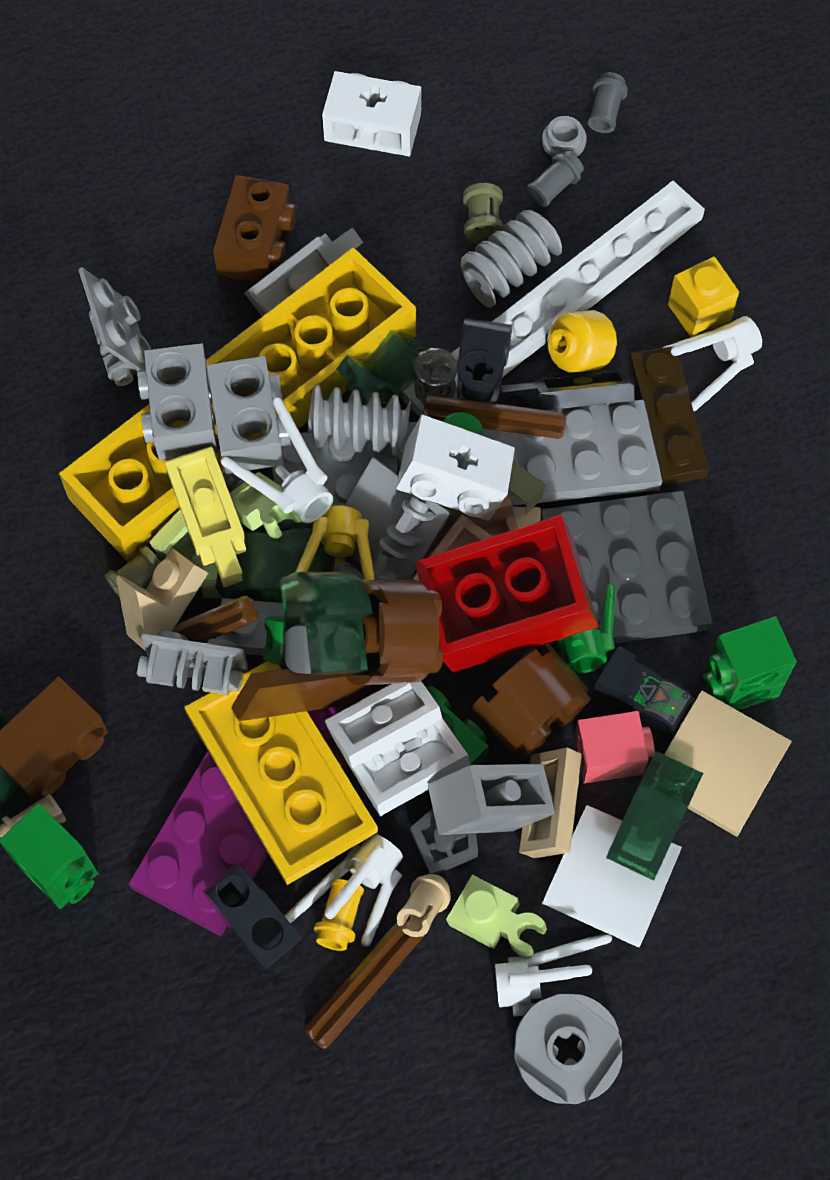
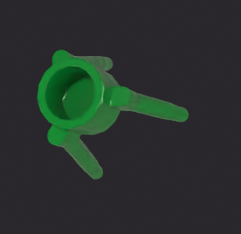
M612 583L606 586L602 633L594 628L556 640L561 658L574 673H589L601 669L607 663L606 654L616 651L613 639L615 585Z

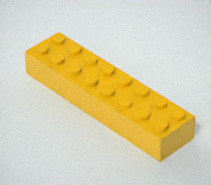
M351 248L206 360L207 365L265 356L268 374L278 373L283 403L296 427L299 429L309 420L312 392L315 385H320L323 400H328L334 387L340 388L342 395L416 336V307L355 248ZM247 389L239 392L237 395L246 397L254 394L256 391ZM212 401L213 417H214V425H215V434H216V442H217V451H218V453H215V456H216V459H217V461H218L220 470H221V472H222V474H223V473L225 472V470H224V466L221 464L222 456H221V451H220V445H219V439H218V432H217V426H216V420H215V414H214V407H213V401ZM149 404L59 473L69 500L128 563L138 555V548L142 545H146L148 548L151 547L150 541L158 533L159 529L180 510L164 461L170 459L159 460L155 443L145 442L142 414L150 413ZM275 409L276 417H279V415H278V413H277V411H276V409ZM178 420L171 423L168 427L180 428L186 425L188 421ZM251 432L244 436V438L256 440L264 434L261 432Z

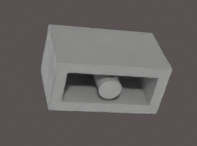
M543 764L469 765L428 784L439 835L515 831L555 814Z

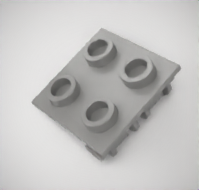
M81 267L78 270L91 308L89 318L97 343L101 345L100 352L103 356L108 377L115 381V384L118 386L128 385L133 381V375L137 374V371L146 370L144 351L152 350L147 340L141 335L137 323L141 319L139 310L130 297H123L113 290L105 279H98Z
M372 457L345 506L358 510L362 514V519L369 521L368 540L375 580L412 579L417 571L415 561L424 559L451 512L438 503L422 500L415 495L396 489L399 474L377 458ZM356 548L353 555L349 557L361 565L359 549Z
M160 631L157 636L142 634L141 636L148 657H140L137 674L140 677H146L147 683L173 686L175 675H177L178 688H184L187 677L192 678V690L199 691L203 679L202 689L205 692L229 695L231 691L240 692L243 674L247 673L249 668L244 649L238 648L235 643L224 639H209L207 643L188 641L184 635L172 631Z

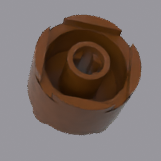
M412 579L353 580L344 587L342 591L350 590L345 602L336 603L332 623L345 624L343 661L347 662L351 673L344 674L349 682L354 685L417 683L423 680L429 673H437L440 670L443 654L439 646L438 619L442 612V600L436 590H427L422 583ZM332 635V645L335 654L337 649V643L335 637Z
M546 643L540 652L535 649L502 675L492 685L497 693L488 701L481 696L472 706V710L512 756L518 754L523 760H526L546 742L545 738L552 732L549 728L556 722L563 729L584 710L582 707L591 698L586 694L589 688L553 647Z

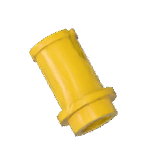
M334 879L332 881L325 911L348 880ZM359 885L332 919H328L324 911L322 922H317L314 927V931L318 934L316 942L319 945L332 950L344 951L347 949L348 943L355 940V933L352 931L360 898L364 892L362 886Z

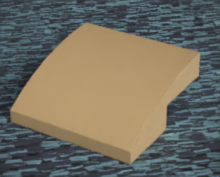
M701 691L656 768L648 786L737 837L792 741Z

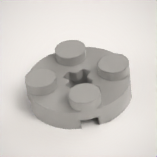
M558 994L537 1002L523 1016L515 1033L514 1059L522 1079L536 1094L555 1103L579 1104L600 1096L616 1079L622 1064L619 1029L610 1012L597 1001L579 994ZM573 1033L580 1038L577 1048L583 1054L577 1062L569 1058L562 1064L555 1058L559 1050L553 1044L554 1040L558 1035L567 1039Z

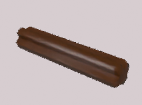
M434 395L426 397L423 415L442 422L453 413L464 412L476 417L481 423L482 429L555 439L563 437L566 425V416L562 412Z
M243 596L176 624L172 632L184 635L188 641L204 643L209 639H214L255 622L259 611L253 607L254 600L252 598Z
M410 916L401 926H398L397 922L306 1025L305 1032L307 1036L323 1049L329 1047L424 937H412L402 931L410 920Z

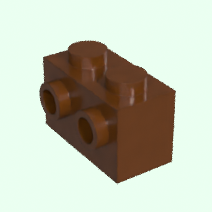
M239 175L235 176L213 250L218 276L258 283L275 268L284 263L286 255V242H283L285 231L293 230L297 214V205L292 204L290 201L289 184Z
M58 676L0 730V771L34 803L41 795L47 796L56 791L64 782L66 772L79 759L86 760L93 756L104 742L103 737L108 731L101 716Z

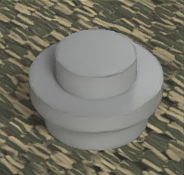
M560 116L553 119L544 129L542 145L544 150L552 157L557 153L563 154L565 151H570L575 156H579L586 146V133L580 122L575 118Z

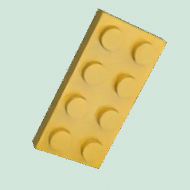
M266 661L243 674L241 689L251 673L280 670V666ZM231 691L229 695L210 692L184 708L287 885L378 833L376 823L307 711L239 722L231 707L240 692Z

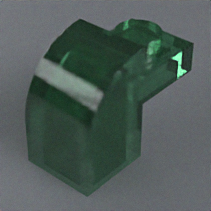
M391 330L368 359L346 355L336 370L348 381L345 388L351 394L353 390H359L362 405H367L372 393L375 392L379 394L382 408H386L392 395L398 396L400 407L406 404L403 401V391L440 362L411 335Z
M296 572L280 579L285 630H289L293 626L306 625L311 675L357 674L367 671L362 618L373 613L368 592L362 581L351 572Z

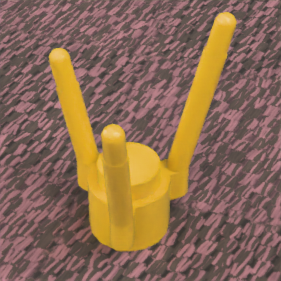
M332 506L323 516L313 521L312 534L292 578L291 585L286 594L287 600L294 601L320 541L325 546V552L335 557L334 569L346 562V557L353 555L354 549L358 548L364 580H375L368 540L369 521L362 519V514L358 510L348 506ZM333 572V576L343 583L344 579ZM332 590L331 607L335 608L336 603L342 601V595Z

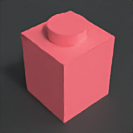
M638 711L582 719L577 722L574 738L577 752L582 754L580 768L584 784L644 774L649 760L648 757L654 756V743L649 726H641Z

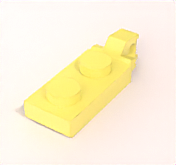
M212 446L164 461L166 472L197 556L200 555L203 566L215 562L224 588L243 582L242 570L236 555L246 552L244 532Z

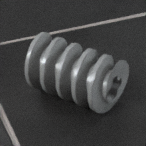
M523 210L516 216V220L507 222L502 227V231H495L489 236L488 241H482L475 247V252L469 251L461 258L462 274L474 296L484 306L491 308L496 304L493 291L498 296L504 298L510 293L507 282L515 287L520 286L523 283L522 273L530 277L537 273L535 262L545 267L550 263L549 252L556 256L562 253L560 238L555 228L540 214L531 210Z
M315 385L310 404L308 435L312 432L315 446L322 448L329 435H332L334 446L337 450H342L348 438L351 437L354 451L359 453L363 451L367 441L371 440L375 455H381L386 444L390 443L393 457H397L399 449H404L407 440L411 400L406 409L401 410L398 396L392 395L386 408H382L379 394L373 392L367 405H362L359 390H353L347 403L342 402L340 388L334 387L328 400H323L320 385Z

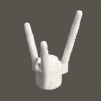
M743 316L713 331L663 347H673L671 354L677 356L713 344L714 350L723 361L729 359L733 361L731 366L691 402L693 411H696L739 371L754 364L751 354L762 347V338L758 327L751 318Z
M277 397L273 399V406L307 472L298 470L291 474L284 466H277L275 471L284 481L281 486V493L227 456L222 457L221 464L273 500L284 513L293 511L302 522L310 523L319 519L328 511L333 502V496L323 485L327 480V475L317 466L290 413L287 411L282 400Z
M377 834L372 835L361 846H353L346 858L302 897L284 916L292 923L331 887L334 879H340L350 870L351 878L326 909L325 916L328 919L335 917L361 883L372 889H375L379 883L382 884L361 939V944L364 947L370 946L392 890L402 877L396 870V867L403 859L402 853L387 839Z
M603 933L534 953L531 958L522 956L508 957L509 963L495 964L499 1007L513 1006L514 1017L524 1016L536 1004L531 1003V999L541 998V982L590 975L592 968L589 965L539 970L536 965L611 942L612 936L608 933Z

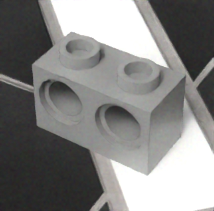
M203 343L144 351L146 370L137 371L141 400L149 399L150 413L142 414L145 442L155 443L159 460L176 458L212 446L214 453H218L210 383ZM171 378L183 379L176 384H165ZM178 420L188 421L186 425L180 428L168 427L171 423Z
M261 356L207 365L221 456L231 458L248 470L284 465L281 446L291 444L289 435L280 418L276 417L273 406L274 398L278 397L283 402L278 373L268 374L266 357ZM247 389L256 391L254 394L246 397L237 395L239 392ZM251 432H261L264 434L256 440L244 438V436ZM224 466L225 474L233 473Z

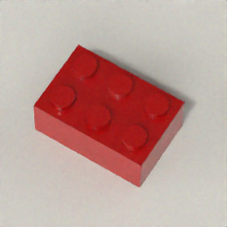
M562 514L415 561L419 582L427 590H436L440 594L442 612L438 619L439 646L442 650L443 662L452 672L599 627L574 539Z

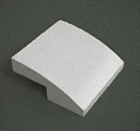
M421 681L417 683L391 684L325 720L327 728L345 760L380 816L428 790L429 783L470 765L467 752L442 719L440 707Z
M586 805L572 835L570 853L563 855L542 904L640 947L682 847Z

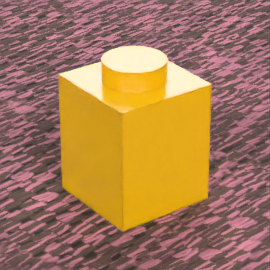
M714 256L674 276L668 305L691 338L731 321L739 291Z

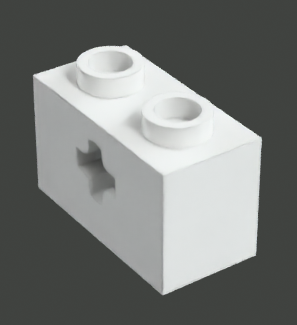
M335 71L322 114L324 141L410 156L421 116V86L410 85L403 81L393 82L366 77L359 73L348 74Z
M421 415L405 443L396 489L415 495L419 499L432 501L461 511L468 516L490 521L508 494L515 447Z

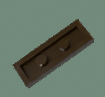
M673 347L631 353L629 359L638 400H644L662 477L661 485L707 478L709 472L708 462L679 355L674 356L671 354Z

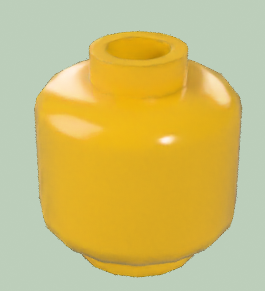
M595 310L563 313L554 320L549 329L547 339L548 351L552 361L560 369L569 373L600 370L610 363L617 346L616 331L612 322L605 314Z

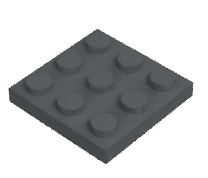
M683 491L541 510V521L562 514L572 533L599 625L596 629L600 630L601 633L606 586L609 583L615 585L614 643L710 630L712 619Z

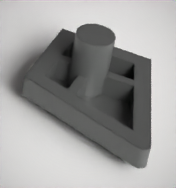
M433 808L410 827V832L429 874L437 875L478 857L476 833L439 835Z

